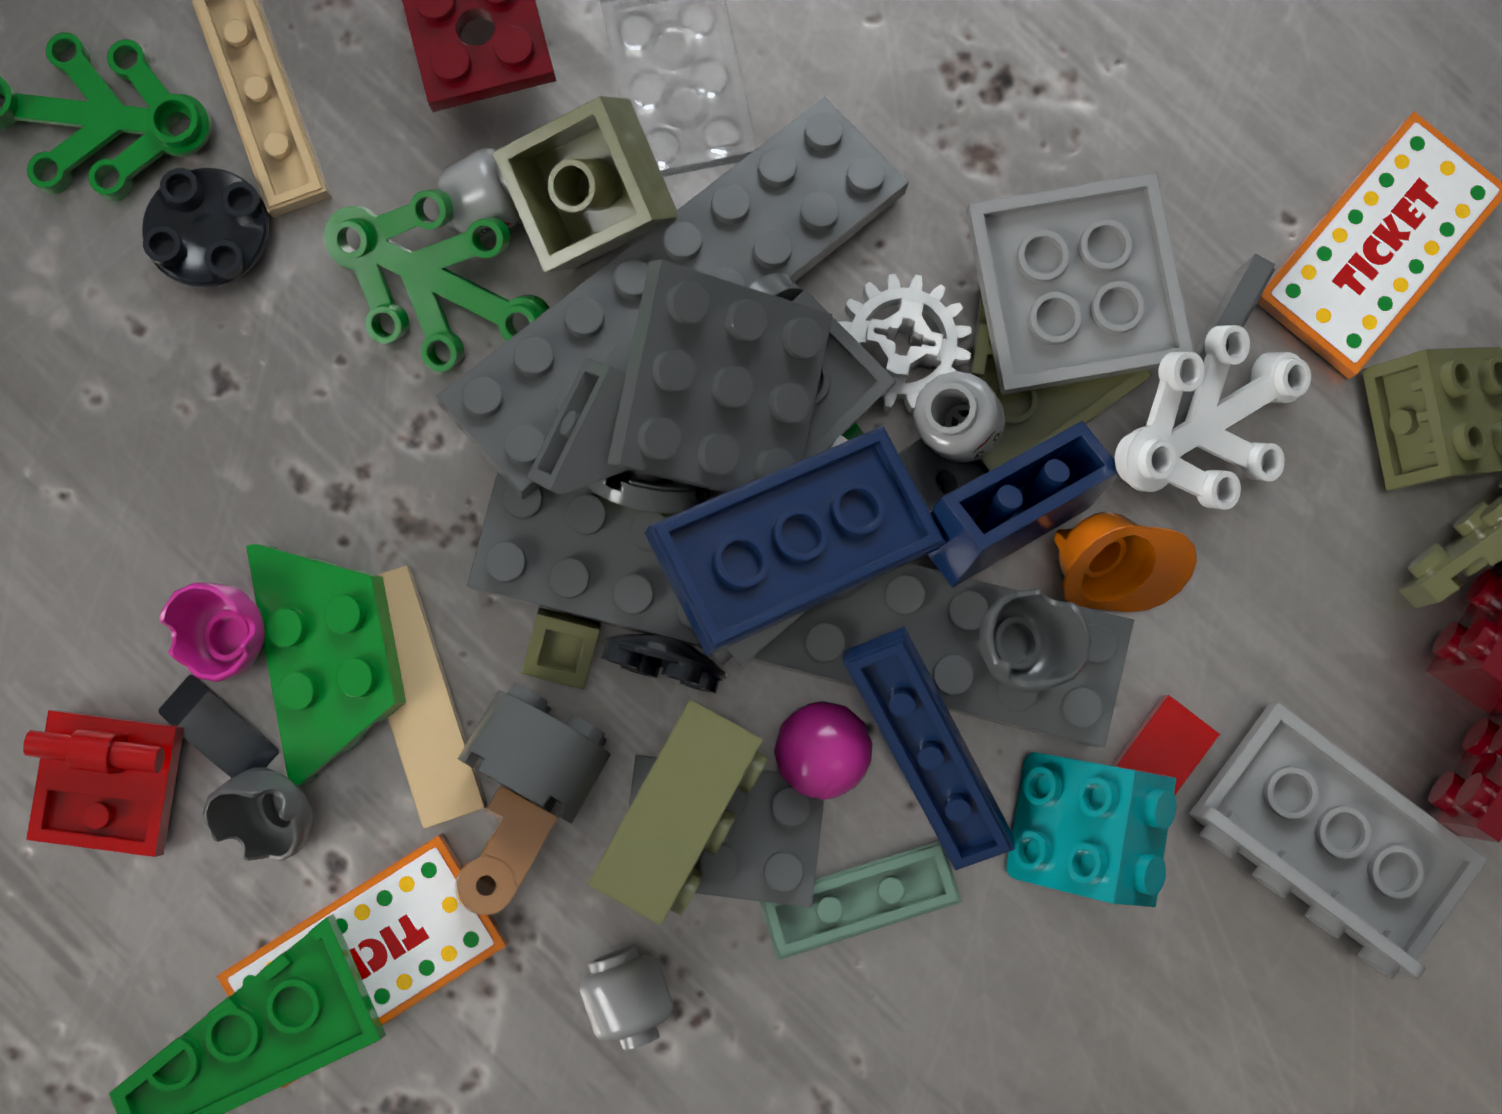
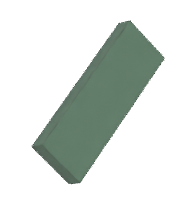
M938 839L815 878L812 908L761 901L760 904L777 960H781L961 903L962 900L948 856Z

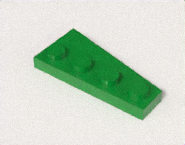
M334 914L322 920L307 935L260 970L256 976L235 993L224 999L193 1027L172 1041L108 1094L116 1113L224 1114L385 1037L386 1033Z

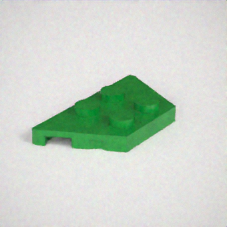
M247 545L246 549L256 605L260 609L264 621L265 637L263 644L287 777L297 786L309 784L319 776L317 772L339 753L348 752L366 737V733L376 722L385 721L406 703L383 577L357 569L340 567L334 563L278 550L276 547L269 545Z

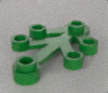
M67 32L58 33L48 41L46 56L55 68L71 78L88 101L19 94L13 86L0 77V99H5L0 109V130L12 126L17 121L81 128L50 152L37 153L28 162L27 176L29 180L48 194L64 192L72 182V170L122 132L142 134V136L116 158L97 161L91 167L88 174L89 184L92 189L109 201H120L126 198L132 191L133 177L165 153L176 157L192 155L207 143L211 134V118L206 108L192 96L170 94L151 70L149 55L133 40L123 39L115 42L108 50L107 62L120 79L135 86L149 108L123 105L90 63L91 54L86 45L77 36ZM69 47H76L74 58L68 62H61L62 52ZM137 54L138 59L133 67L129 69L121 68V62L125 56ZM179 120H190V125L184 133L178 136L173 135V127ZM50 165H57L58 171L56 176L50 181L43 182L42 173L44 169ZM110 172H119L118 183L112 188H103L104 177Z
M440 189L420 191L412 197L409 204L378 216L362 206H348L337 210L327 221L324 232L325 245L330 256L339 265L352 269L356 273L370 308L365 320L369 336L376 342L387 344L402 338L409 328L407 313L402 307L394 304L382 269L384 267L402 277L426 338L421 346L422 360L427 367L434 371L443 372L458 365L464 356L463 343L456 334L452 333L437 294L497 324L499 332L505 341H508L518 333L513 326V316L516 312L524 314L531 323L550 308L543 299L530 294L508 300L445 268L475 256L490 258L503 253L510 243V232L506 224L498 218L486 217L476 220L469 226L467 232L414 252L389 240L418 226L430 230L446 225L453 216V204L448 194ZM428 197L433 198L439 205L440 213L435 221L429 219L424 213L423 205ZM483 226L492 228L496 234L497 242L493 249L486 248L480 240V231ZM350 227L354 228L360 235L361 244L358 250L351 248L347 241L346 232ZM383 312L389 314L395 322V330L392 334L384 331L380 325V316ZM437 341H442L448 345L451 352L448 362L442 361L436 355L435 344Z

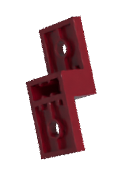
M402 0L427 101L432 112L556 81L536 0ZM484 19L491 22L495 26L492 37L486 43L474 46L466 44L461 40L460 34L462 29L471 20Z
M1502 560L1496 563L1493 569L1484 571L1473 582L1466 595V600L1471 603L1458 622L1450 623L1439 634L1432 647V652L1436 656L1426 670L1427 673L1489 714L1487 718H1482L1475 723L1465 736L1462 747L1466 751L1454 770L1443 774L1432 787L1428 796L1431 806L1426 813L1457 836L1498 843L1502 840Z

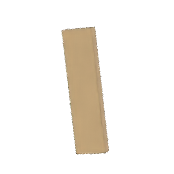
M192 0L268 213L273 218L331 198L332 196L261 1Z
M405 565L378 574L383 577L406 698V703L390 715L388 720L422 827L425 829L487 808V803L475 765L471 768L457 759L467 740L412 569Z

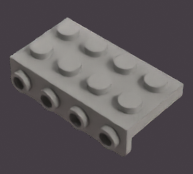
M1270 702L1189 813L1190 816L1205 826L1199 834L1202 839L1229 858H1233L1237 852L1241 853L1258 866L1252 873L1256 880L1285 899L1290 892L1294 893L1310 906L1305 913L1309 920L1335 938L1339 939L1344 932L1363 946L1358 956L1390 979H1393L1397 972L1415 979L1420 978L1426 968L1417 960L1489 860L1279 702Z

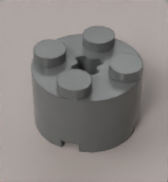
M513 682L507 693L500 690L496 692L457 759L473 768L479 757L482 758L483 761L478 767V771L549 812L556 801L565 805L559 817L572 824L611 756L603 748L607 741L604 737L606 734L572 714L566 724L548 715L552 708L547 705L548 701L528 688Z

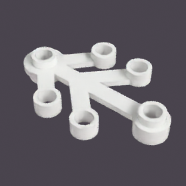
M1225 325L1212 328L1205 340L1206 356L1204 362L1194 352L1168 353L1164 356L1159 366L1160 383L1146 426L1124 436L1117 446L1115 466L1119 476L1131 487L1139 491H1159L1169 483L1197 496L1199 503L1206 508L1224 510L1232 508L1239 500L1241 493L1240 481L1236 474L1231 471L1207 470L1204 472L1179 457L1198 447L1241 468L1244 476L1250 480L1274 481L1279 478L1284 469L1285 457L1282 449L1277 444L1250 443L1225 429L1268 403H1290L1299 396H1302L1308 390L1311 382V371L1308 364L1291 352L1265 353L1253 365L1251 382L1219 401L1230 365L1243 362L1250 350L1249 335L1243 327L1239 325ZM1227 338H1228V342H1229L1228 351L1226 350V340H1227ZM1181 364L1183 365L1184 370L1182 379L1180 378ZM1183 391H1194L1185 422L1173 428ZM1262 457L1264 458L1263 467L1261 465ZM1218 484H1219V485H1220V491H1219V494H1218V496H1217V486H1218Z

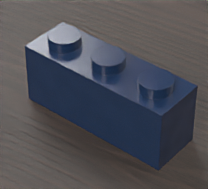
M1083 420L941 497L930 514L946 543L938 550L927 555L952 588L1088 510L1119 475L1116 470L1115 460Z

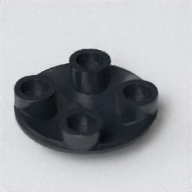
M175 168L163 175L160 181V188L155 192L147 205L142 224L143 248L156 267L167 277L178 283L197 288L225 285L247 273L261 257L269 235L267 209L257 190L245 179L232 172L217 168H198L193 170Z
M625 634L602 638L601 641L604 644L601 659L621 665L622 669L640 675L657 678L661 667L663 668L661 675L679 680L681 685L713 694L717 693L720 681L723 678H727L728 675L713 660L694 647L670 638L654 634Z

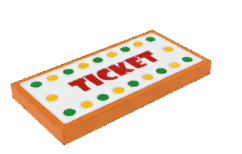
M1414 111L1402 122L1271 277L1257 304L1345 377L1350 379L1357 375L1502 201V182Z
M441 834L216 977L227 996L232 995L256 976L260 970L307 935L322 920L334 914L379 1020L383 1025L506 947L509 942L492 914L478 915L469 912L460 904L455 893V882L459 871L463 867L447 840ZM292 1081V1082H290V1083H288V1084L282 1086V1088H285L286 1086L290 1085V1084L293 1083L294 1081Z

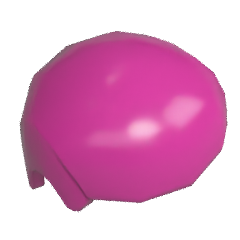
M212 582L192 583L174 591L160 613V622L170 629L172 635V645L168 650V654L180 664L186 666L199 679L222 682L247 672L254 665L264 642L265 627L260 609L243 590L237 587Z
M819 701L798 708L781 724L774 755L781 777L797 793L810 798L816 797L820 800H829L849 792L864 779L871 765L873 743L864 721L847 706Z

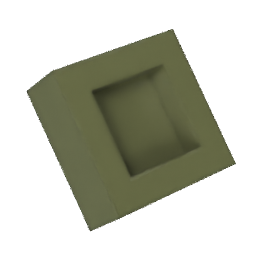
M539 607L521 674L584 689L601 623Z

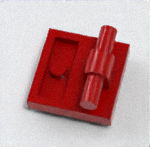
M48 710L45 731H28L23 743L25 756L40 758L26 840L151 857L164 855L184 727Z

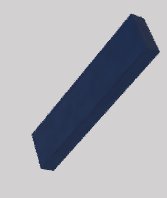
M904 626L844 650V665L955 871L1015 850L1014 835L906 627Z

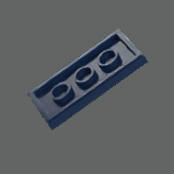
M884 426L654 523L645 532L706 656H710L934 552L946 543Z

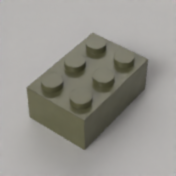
M690 699L587 885L660 926L669 910L682 916L702 880L703 873L693 868L703 849L715 855L735 820V814L726 810V806L736 788L749 794L768 760L766 755L757 751L763 739L695 700Z

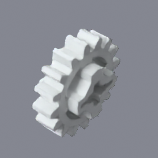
M889 274L886 289L883 292H880L875 285L868 282L863 288V296L866 303L863 305L856 300L849 299L845 305L844 311L853 322H838L870 355H874L877 362L897 380L895 385L883 396L882 409L884 412L889 413L896 399H904L908 412L914 413L916 399L928 382L938 375L956 371L951 365L964 366L970 360L971 353L957 347V344L968 340L972 333L971 327L955 326L954 321L963 309L961 303L951 304L945 308L941 303L945 287L940 284L928 294L922 291L923 282L921 275L916 274L909 288H902L896 274ZM899 305L898 312L885 320L872 318L871 322L868 321L878 311L890 306ZM922 311L934 320L941 334L930 330L921 316ZM898 332L909 335L908 342L911 347L906 356L895 353L896 344L893 341ZM920 366L930 369L932 366H937L930 375L922 380L905 383L907 375Z

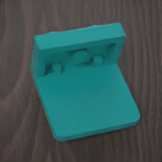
M1037 752L1028 754L1023 764L1012 829L1015 838V850L1008 853L1006 865L1009 876L1015 880L1111 904L1156 907L1158 893L1161 891L1166 878L1164 853L1168 828L1173 823L1176 815L1177 802L1174 791L1177 778Z

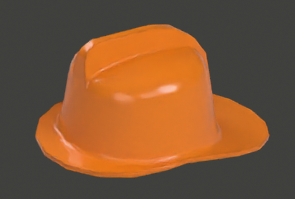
M1108 511L1092 514L1079 522L1073 529H1059L1054 535V541L1060 550L1059 562L1064 575L1062 583L1064 599L1067 602H1073L1078 606L1090 609L1137 612L1147 611L1162 605L1181 592L1191 579L1197 563L1195 546L1185 534L1167 528L1141 526L1121 514Z

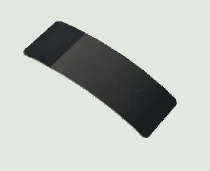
M188 675L159 708V714L170 725L184 727L183 737L231 778L254 767H267L278 754V749L236 715L194 675Z

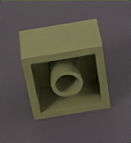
M599 96L493 152V156L544 273L577 268L647 234L654 227L677 218L676 206L630 99Z

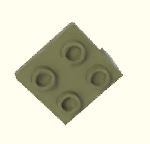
M1501 347L1425 349L1362 369L1386 491L1410 488L1456 476L1502 472Z

